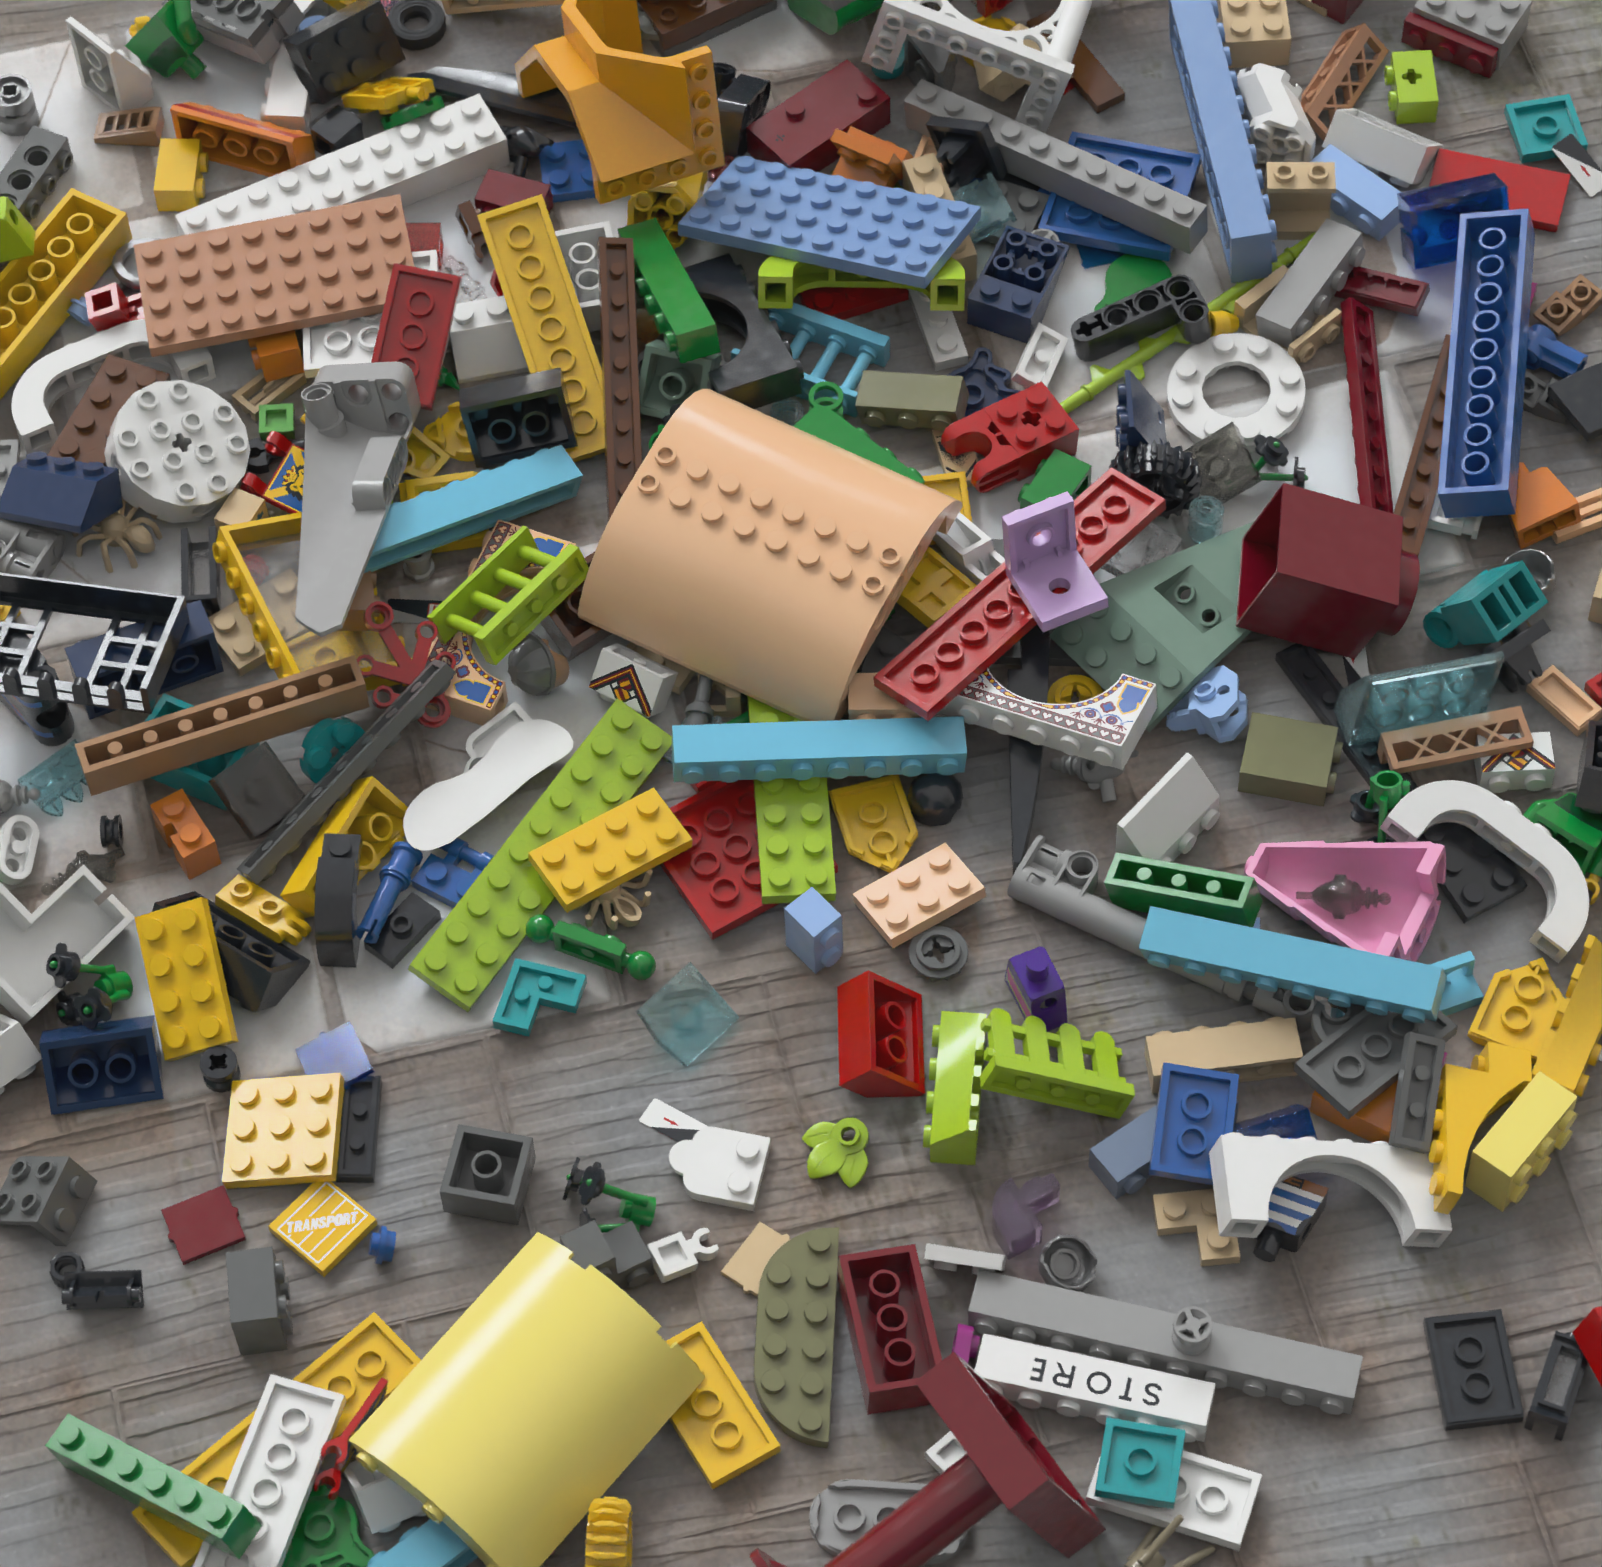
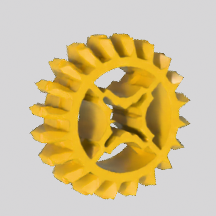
M605 1496L604 1498H594L591 1502L586 1527L585 1567H632L633 1521L631 1505L627 1499Z

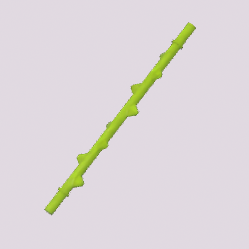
M1313 232L1291 248H1285L1283 253L1277 256V262L1272 263V273L1282 265L1287 267L1293 264L1316 232ZM1265 278L1236 282V285L1207 304L1209 311L1223 310L1234 314L1235 301ZM1176 325L1156 339L1146 337L1138 341L1140 348L1138 351L1110 370L1095 364L1090 366L1092 382L1087 385L1083 384L1080 386V390L1059 404L1069 414L1085 402L1092 401L1094 396L1124 377L1125 370H1130L1141 381L1145 378L1144 362L1174 342L1191 343L1183 338Z

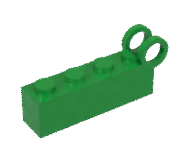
M822 381L812 386L809 391V412L793 427L925 485V480L916 469L905 466L897 460L891 450L885 447L881 448L871 440L870 436L863 429L855 428L844 419L842 407L843 391L837 384L830 381ZM827 389L835 392L838 399L820 397L815 400L814 396L817 392Z

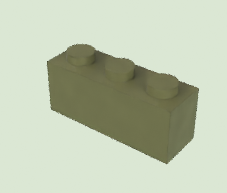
M863 370L855 407L862 424L881 427L883 425H892L905 429L923 427L944 431L950 424L965 417L969 392L963 376Z

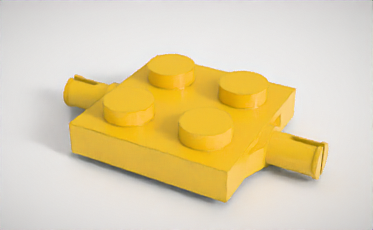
M388 77L374 83L364 82L341 96L344 108L358 109L359 113L379 110V114H390L398 111L399 105H412L427 100L429 94L435 92L433 79Z

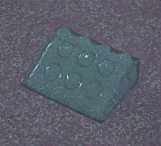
M1503 651L1368 675L1340 690L1334 713L1348 746L1379 741L1381 733L1486 713L1505 658Z

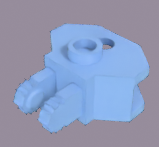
M1224 665L1213 667L1169 712L1166 727L1175 732L1196 728L1199 735L1207 734L1219 743L1234 740L1248 725V699L1239 690L1238 675ZM1234 710H1238L1236 715L1230 716Z

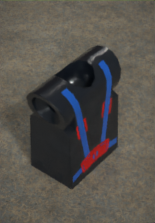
M10 631L3 647L27 650L31 639L26 633ZM37 648L25 676L39 678L42 672H47L53 675L54 680H59L55 669L48 665L45 657ZM0 656V672L4 673L7 668L18 670L22 659ZM0 694V701L23 725H27L31 729L35 739L41 744L59 746L66 743L72 737L74 721L67 703Z

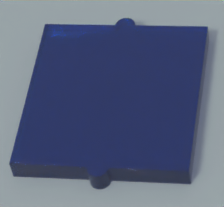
M350 1021L327 1033L321 1032L316 1039L295 1049L307 1075L341 1073L344 1078V1089L346 1090L350 1089L351 1084L375 1072Z

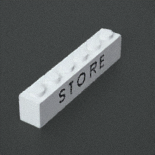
M983 1334L975 1371L1006 1399L1018 1401L1020 1405L1026 1408L1037 1409L1045 1407L1055 1409L1058 1413L1067 1417L1087 1416L1095 1418L1096 1421L1106 1425L1108 1417L1186 1430L1184 1442H1194L1195 1440L1204 1442L1215 1391V1383L989 1334Z

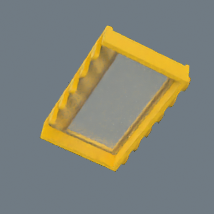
M302 512L219 527L216 542L212 546L214 559L217 563L221 564L225 572L227 585L230 589H234L239 599L240 610L244 616L247 615L252 625L253 636L257 642L261 643L266 653L267 664L270 669H274L278 679L353 655L357 659L360 655L367 654L372 656L375 661L397 666L378 632L334 631L320 637L296 621L295 610ZM377 587L373 588L374 595H377ZM380 614L379 617H374L373 622L381 624L384 622V618ZM398 636L405 648L404 638L402 636ZM363 660L359 662L361 671L368 672L371 670V665L368 661ZM373 675L364 678L367 691L375 690L382 685L394 686L401 684Z

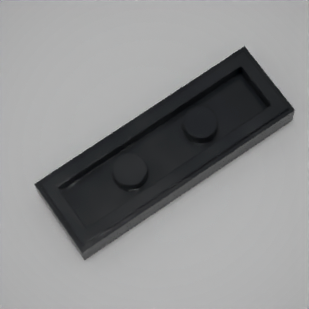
M343 1076L345 1083L336 1183H374L382 1079L381 1076Z

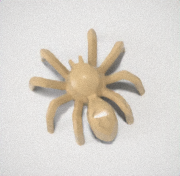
M123 497V508L118 510V513L115 512L97 523L100 526L94 525L89 528L101 534H87L77 541L76 556L81 557L85 542L104 539L100 543V549L105 569L108 573H112L113 568L107 545L122 547L128 557L131 568L136 569L138 564L128 543L135 550L142 553H150L155 550V542L151 533L140 524L145 523L150 526L157 539L160 540L162 538L157 524L151 519L140 517L130 522L138 510L134 506L124 516L127 501ZM150 514L153 519L157 518V515ZM72 532V535L77 537L79 533Z
M652 870L646 871L642 881H627L596 897L589 913L584 916L586 927L590 928L593 925V920L600 904L603 905L606 924L611 930L615 931L617 929L618 922L626 927L638 925L642 915L639 907H647L650 904L651 892L646 891L643 900H638L622 887L639 889L647 886ZM583 904V905L577 907V908L574 909V910H579V909H581L585 904ZM610 904H613L616 916L613 915L612 917Z

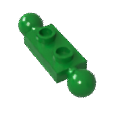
M543 914L532 916L526 923V935L532 942L542 944L549 940L553 941L556 951L623 974L625 968H627L629 975L636 980H646L656 970V961L649 952L636 951L633 954L627 953L626 944L615 936L599 935L589 931L579 923L569 924L558 920L555 926L551 918Z

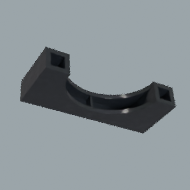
M728 253L684 267L713 320L735 328L746 338L743 348L735 358L724 366L708 372L711 390L753 409L802 394L800 379L804 378V371L798 358L793 359L791 347L787 339L781 340L779 327L775 320H769L767 308H758L756 289L752 282L747 283L742 265H736Z

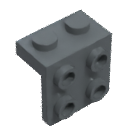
M21 1156L11 1165L9 1174L0 1190V1225L33 1226L55 1246H66L97 1180L69 1156Z

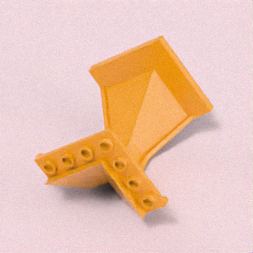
M565 0L561 6L565 36L533 45L514 64L518 92L523 98L558 87L567 99L590 159L595 198L600 205L725 165L712 51L706 45L670 57H656L643 54L637 0Z

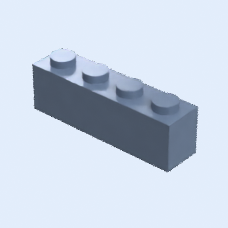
M1236 1099V1108H1235L1234 1124H1235L1236 1121H1237L1238 1107H1239V1101H1238L1237 1099ZM1157 1105L1090 1148L1089 1167L1115 1199H1118L1125 1193L1133 1194L1145 1184L1146 1179L1152 1176L1149 1175Z

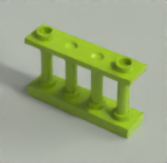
M523 525L436 607L427 618L437 626V637L441 643L446 644L460 631L473 637L485 661L496 666L586 579L589 567L580 548L572 544L567 545L556 557L540 551L528 527ZM530 562L544 567L532 580L519 575ZM506 585L520 590L508 603L495 598ZM482 608L496 613L484 626L470 621Z

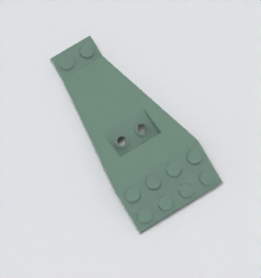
M1255 521L1100 583L1108 597L1109 607L1058 626L1049 635L1104 690L1112 687L1122 674L1155 683L1157 709L1146 727L1149 733L1213 667L1252 632L1236 627L1242 538ZM1184 590H1191L1189 598L1181 599V593ZM1214 612L1215 619L1212 622H1205L1206 615Z

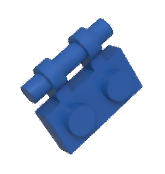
M456 838L451 843L439 847V849L448 853L444 859L431 853L411 881L414 889L452 908L456 906L494 857V855L488 852L480 853L470 848L468 842L460 838ZM461 860L475 866L472 873L458 867Z

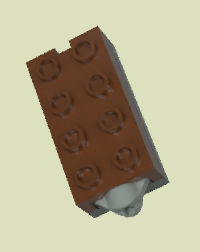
M637 0L641 40L649 39L661 57L674 56L777 9V0Z

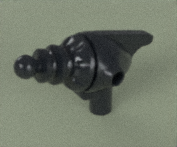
M499 126L507 138L509 159L515 163L512 175L525 178L529 160L537 157L545 146H553L554 141L525 126Z

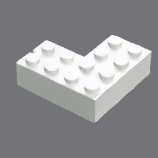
M84 864L32 914L0 882V1003L22 1026L34 1017L62 989L55 986L54 978L46 972L47 960L51 954L55 953L57 944L65 943L67 951L76 952L79 955L81 964H88L135 917L113 894L99 906L94 902L107 888Z

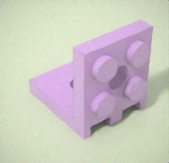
M1068 491L1002 516L1006 575L1042 632L1109 607L1107 595L1077 551L1074 500ZM1055 588L1068 589V591L1063 594H1055L1051 592Z

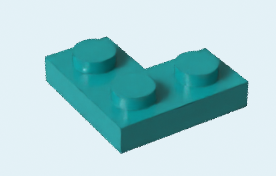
M515 958L492 1021L493 1028L529 1037L540 1005L576 1014L587 984L586 975Z

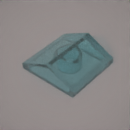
M691 962L684 966L636 1011L655 1042L685 1067L694 1061L740 1018Z

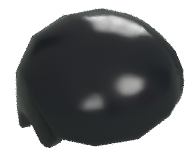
M939 773L919 774L912 781L907 796V802L913 818L917 822L931 827L950 823L953 815L961 808L963 800L961 783L953 775H941Z

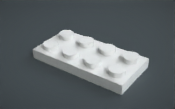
M1183 1450L1174 1509L1095 1497L1099 1457L1086 1496L1087 1504L1166 1528L1177 1515H1182L1184 1520L1176 1528V1532L1237 1551L1240 1550L1260 1487L1262 1474Z

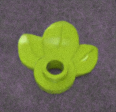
M848 1117L838 1121L836 1124L824 1121L811 1126L803 1135L802 1140L805 1144L813 1148L807 1160L808 1176L811 1179L827 1177L838 1172L843 1182L849 1188L855 1187L861 1181L869 1164L864 1150L869 1141V1131L861 1120ZM848 1130H854L856 1133L854 1139L844 1141V1133Z

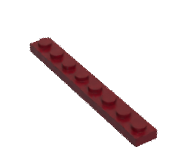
M1349 297L1341 302V325L1344 334V353L1347 365L1346 378L1349 386V407L1353 427L1354 461L1357 468V491L1361 505L1394 513L1373 310L1354 298Z

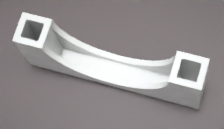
M1237 1132L1221 1135L1209 1152L1219 1236L1257 1238L1269 1221L1268 1208L1273 1188L1292 1176L1315 1172L1344 1177L1372 1193L1393 1218L1401 1237L1402 1246L1439 1248L1452 1232L1450 1213L1444 1214L1434 1211V1195L1429 1193L1430 1179L1433 1175V1163L1429 1162V1152L1425 1154L1390 1146L1385 1141L1354 1143L1349 1139L1320 1141L1314 1137H1302L1299 1139L1280 1138L1277 1135L1252 1137L1244 1136Z

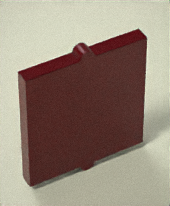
M224 1185L161 1210L170 1232L168 1239L171 1243L174 1242L183 1265L246 1240L237 1218L239 1211L236 1207L232 1206Z

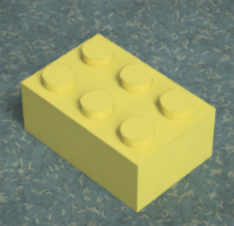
M1539 1071L1472 1151L1465 1187L1502 1212L1511 1201L1517 1204L1529 1187L1527 1184L1529 1179L1533 1175L1539 1177L1551 1161L1549 1155L1555 1148L1562 1150L1571 1138L1573 1131L1569 1128L1577 1117L1574 1109L1578 1096Z

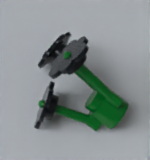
M576 1158L571 1173L566 1176L568 1182L562 1200H567L570 1190L578 1192L579 1189L581 1204L586 1206L591 1202L592 1198H596L603 1193L621 1199L619 1217L626 1219V1223L632 1221L638 1232L640 1226H651L656 1209L655 1197L631 1193L605 1183V1171L601 1169L600 1162L596 1161L593 1166H588L584 1172V1170L578 1169L581 1158ZM582 1208V1213L579 1217L580 1227L593 1220L596 1221L595 1218H590L587 1208ZM626 1223L598 1225L602 1233H607Z

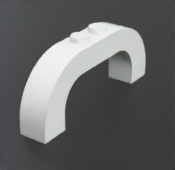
M145 319L125 322L110 329L99 331L93 336L68 344L42 357L25 371L18 381L12 397V415L25 453L28 455L32 452H40L54 445L58 437L54 423L49 415L53 404L67 392L91 383L108 354L135 363L156 362L172 369L179 380L200 385L216 378L209 351L206 347L152 357L149 350Z
M1456 780L1436 781L1420 786L1403 797L1380 827L1381 830L1397 842H1416L1424 831L1438 823H1459L1473 830L1538 880L1546 894L1547 913L1544 921L1529 939V942L1559 963L1581 935L1589 911V893L1585 877L1578 863L1568 850L1552 838L1551 833L1544 826L1537 823L1534 824L1524 817L1521 810L1515 804L1503 801L1487 789L1472 783Z

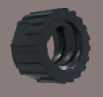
M73 1251L60 1252L50 1261L51 1278L55 1285L62 1289L65 1288L64 1276L59 1274L62 1268L73 1264L76 1267L75 1272L86 1270L81 1257Z

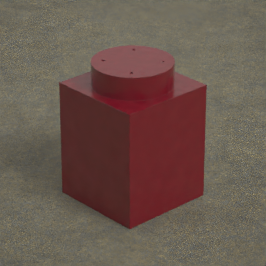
M1283 483L1242 538L1236 627L1352 659L1358 656L1377 632L1394 636L1401 630L1411 612L1420 575V564L1417 555L1401 550L1403 516Z

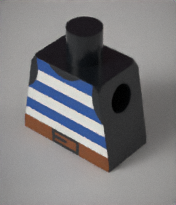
M1292 1176L1277 1184L1273 1188L1269 1200V1221L1257 1238H1254L1258 1240L1253 1251L1254 1255L1263 1261L1273 1262L1280 1248L1290 1252H1297L1323 1213L1329 1188L1296 1176Z

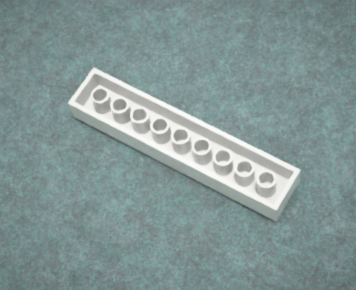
M477 94L176 214L175 219L179 236L397 194L401 196L402 206L406 207L485 175L488 169L497 170L510 165L507 138L480 94Z

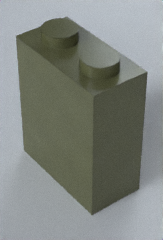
M1252 712L1240 768L1238 791L1324 807L1326 793L1334 794L1337 772H1331L1332 763L1339 764L1341 759L1343 742L1336 741L1338 727Z

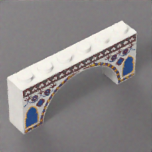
M987 668L937 714L950 717L964 716L965 723L976 724L995 730L1003 735H1011L1027 740L1035 745L1047 746L1068 755H1076L1095 761L1103 766H1111L1123 770L1157 709V691L1155 683L1122 674L1112 687L1098 696L1076 703L1049 704L1032 701L1012 693L1003 687Z

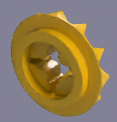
M1067 675L1052 684L1048 691L1047 703H1072L1073 692H1077L1079 701H1084L1102 694L1103 690L1096 681L1087 676Z

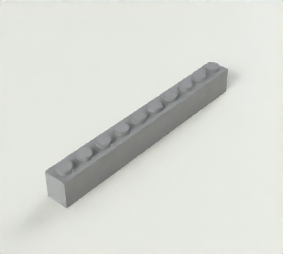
M921 79L904 100L907 128L930 137L926 123L931 116L988 122L1008 173L1050 192L1052 191L1063 198L1074 201L1083 207L1188 254L1192 253L1208 232L1207 205L926 80Z
M981 1269L978 1272L968 1309V1325L973 1326L980 1334H1001L1030 1344L1036 1342L1049 1345L1051 1348L1058 1350L1075 1351L1088 1354L1091 1357L1119 1361L1128 1365L1215 1383V1388H1225L1228 1386L1241 1389L1244 1393L1254 1397L1272 1396L1280 1398L1283 1402L1293 1406L1307 1404L1320 1407L1322 1411L1333 1415L1342 1413L1351 1415L1363 1356L1214 1322H1212L1213 1327L1209 1347L1199 1355H1187L1177 1350L1172 1341L1175 1313ZM1188 1332L1185 1333L1189 1336H1192L1193 1338V1334H1190Z

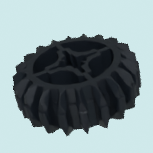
M1155 439L1152 444H1145L1140 441L1138 447L1127 445L1126 451H1117L1116 458L1111 460L1109 469L1111 467L1166 499V509L1158 517L1163 516L1168 520L1170 514L1181 516L1183 509L1190 510L1192 504L1198 501L1200 487H1202L1200 467L1198 461L1193 459L1191 452H1183L1182 446L1173 448L1170 446L1169 441L1164 445L1157 444Z

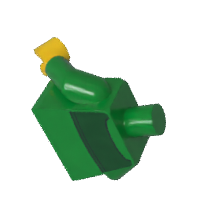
M169 0L151 19L148 16L136 17L134 19L135 24H132L129 28V34L132 36V39L125 47L140 58L143 66L156 70L163 77H169L180 67L193 80L207 67L193 53L204 42V38L198 31L192 17L190 0Z
M1567 793L1558 799L1535 801L1523 816L1534 824L1537 823L1544 826L1551 833L1552 838L1565 847L1574 857L1583 875L1587 872L1590 874L1585 880L1588 889L1593 892L1589 905H1593L1597 901L1600 891L1598 882L1602 879V813L1593 814L1586 812L1581 807H1576V794Z

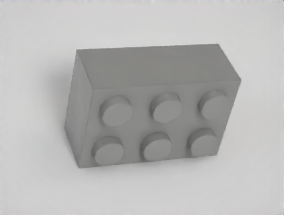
M1418 0L1414 6L1413 13L1499 48L1496 70H1499L1528 27L1532 1Z

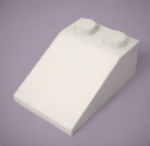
M69 17L66 20L83 87L114 111L141 108L154 98L151 85L152 77L143 66H136L130 61L124 51L121 49L116 50L74 18Z

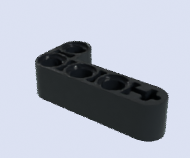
M1175 275L1077 319L1071 326V335L1078 358L1091 362L1175 324L1186 341L1197 344L1209 339L1213 329L1208 305L1193 280L1186 275Z

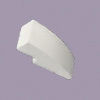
M960 512L947 535L937 531L933 538L949 562L976 585L1005 561V558L994 550L992 539Z

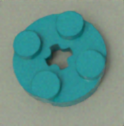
M341 717L342 719L336 720L332 718L321 720L310 729L303 740L301 747L305 751L303 760L300 758V767L304 775L316 784L365 733L358 724L347 717ZM333 747L338 748V753L331 758V749Z

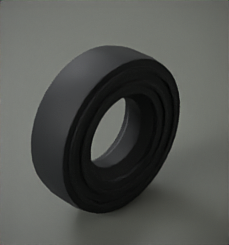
M400 0L391 8L388 14V19L402 48L409 50L427 49L437 44L444 36L446 30L445 14L442 7L434 0ZM415 16L426 17L429 20V24L420 30H410L404 25L407 19Z

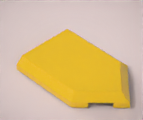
M889 775L828 791L848 854L888 873L895 871L918 837V831L899 775Z
M1543 957L1513 970L1506 969L1494 973L1467 1034L1474 1043L1485 1046L1487 1042L1529 1050L1531 1051V1064L1536 1063L1549 1029L1553 1030L1554 1028L1552 1024L1563 997L1560 989L1555 986Z

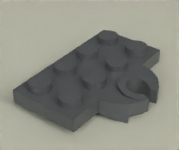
M1317 1002L1314 1006L1310 1025L1313 1040L1317 1046L1295 1062L1294 1072L1346 1119H1349L1398 1080L1406 1033L1414 1032L1446 1040L1447 1042L1456 1035L1458 1026L1440 1010L1438 1011L1436 1021L1425 1019L1424 1023H1415L1405 1020L1400 1013L1388 1011L1387 1015H1378L1365 1010V1006L1351 1003L1350 1007H1341L1328 1002L1332 1008L1340 1009L1345 1014L1343 1017L1333 1018L1325 1012L1324 1005Z

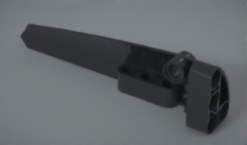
M714 62L724 159L733 161L738 156H745L748 151L746 127L764 115L770 96L771 82L770 80L746 74H740L735 78L736 68L727 63ZM437 66L423 72L407 75L408 78L433 79L436 93L460 99H467L480 94L488 106L578 128L570 105L558 87L523 98L518 92L516 74Z

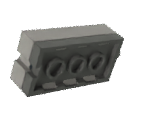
M164 0L162 5L164 6L169 0ZM190 0L192 17L205 41L263 65L281 47L279 41L283 37L290 36L305 19L294 0Z

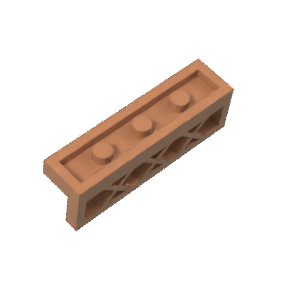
M1365 23L1342 32L1302 94L1301 106L1311 128L1323 141L1336 109L1353 108L1389 52ZM1365 43L1375 52L1371 60L1365 59ZM1351 65H1357L1359 77L1357 82H1351L1349 69ZM1336 88H1343V104H1337ZM1322 110H1328L1330 120L1328 128L1318 118Z
M1521 706L1381 733L1377 754L1381 764L1388 763L1391 771L1401 774L1532 748L1534 741ZM1520 733L1521 738L1509 740L1499 734ZM1477 735L1487 738L1484 745L1474 747Z

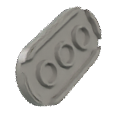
M856 1479L836 1481L828 1485V1488L821 1494L819 1493L811 1504L809 1521L812 1536L821 1549L836 1557L927 1484ZM968 1531L926 1564L942 1563L955 1556L965 1544Z

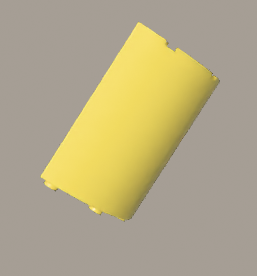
M539 1232L533 1236L349 1439L350 1443L358 1451L357 1461L371 1473L378 1470L423 1504L421 1507L423 1512L437 1524L443 1521L469 1546L486 1567H540L587 1514L594 1498H601L706 1378L678 1343H673L671 1347L657 1333L661 1325L625 1291L591 1264L584 1270L570 1260L574 1256L572 1251Z

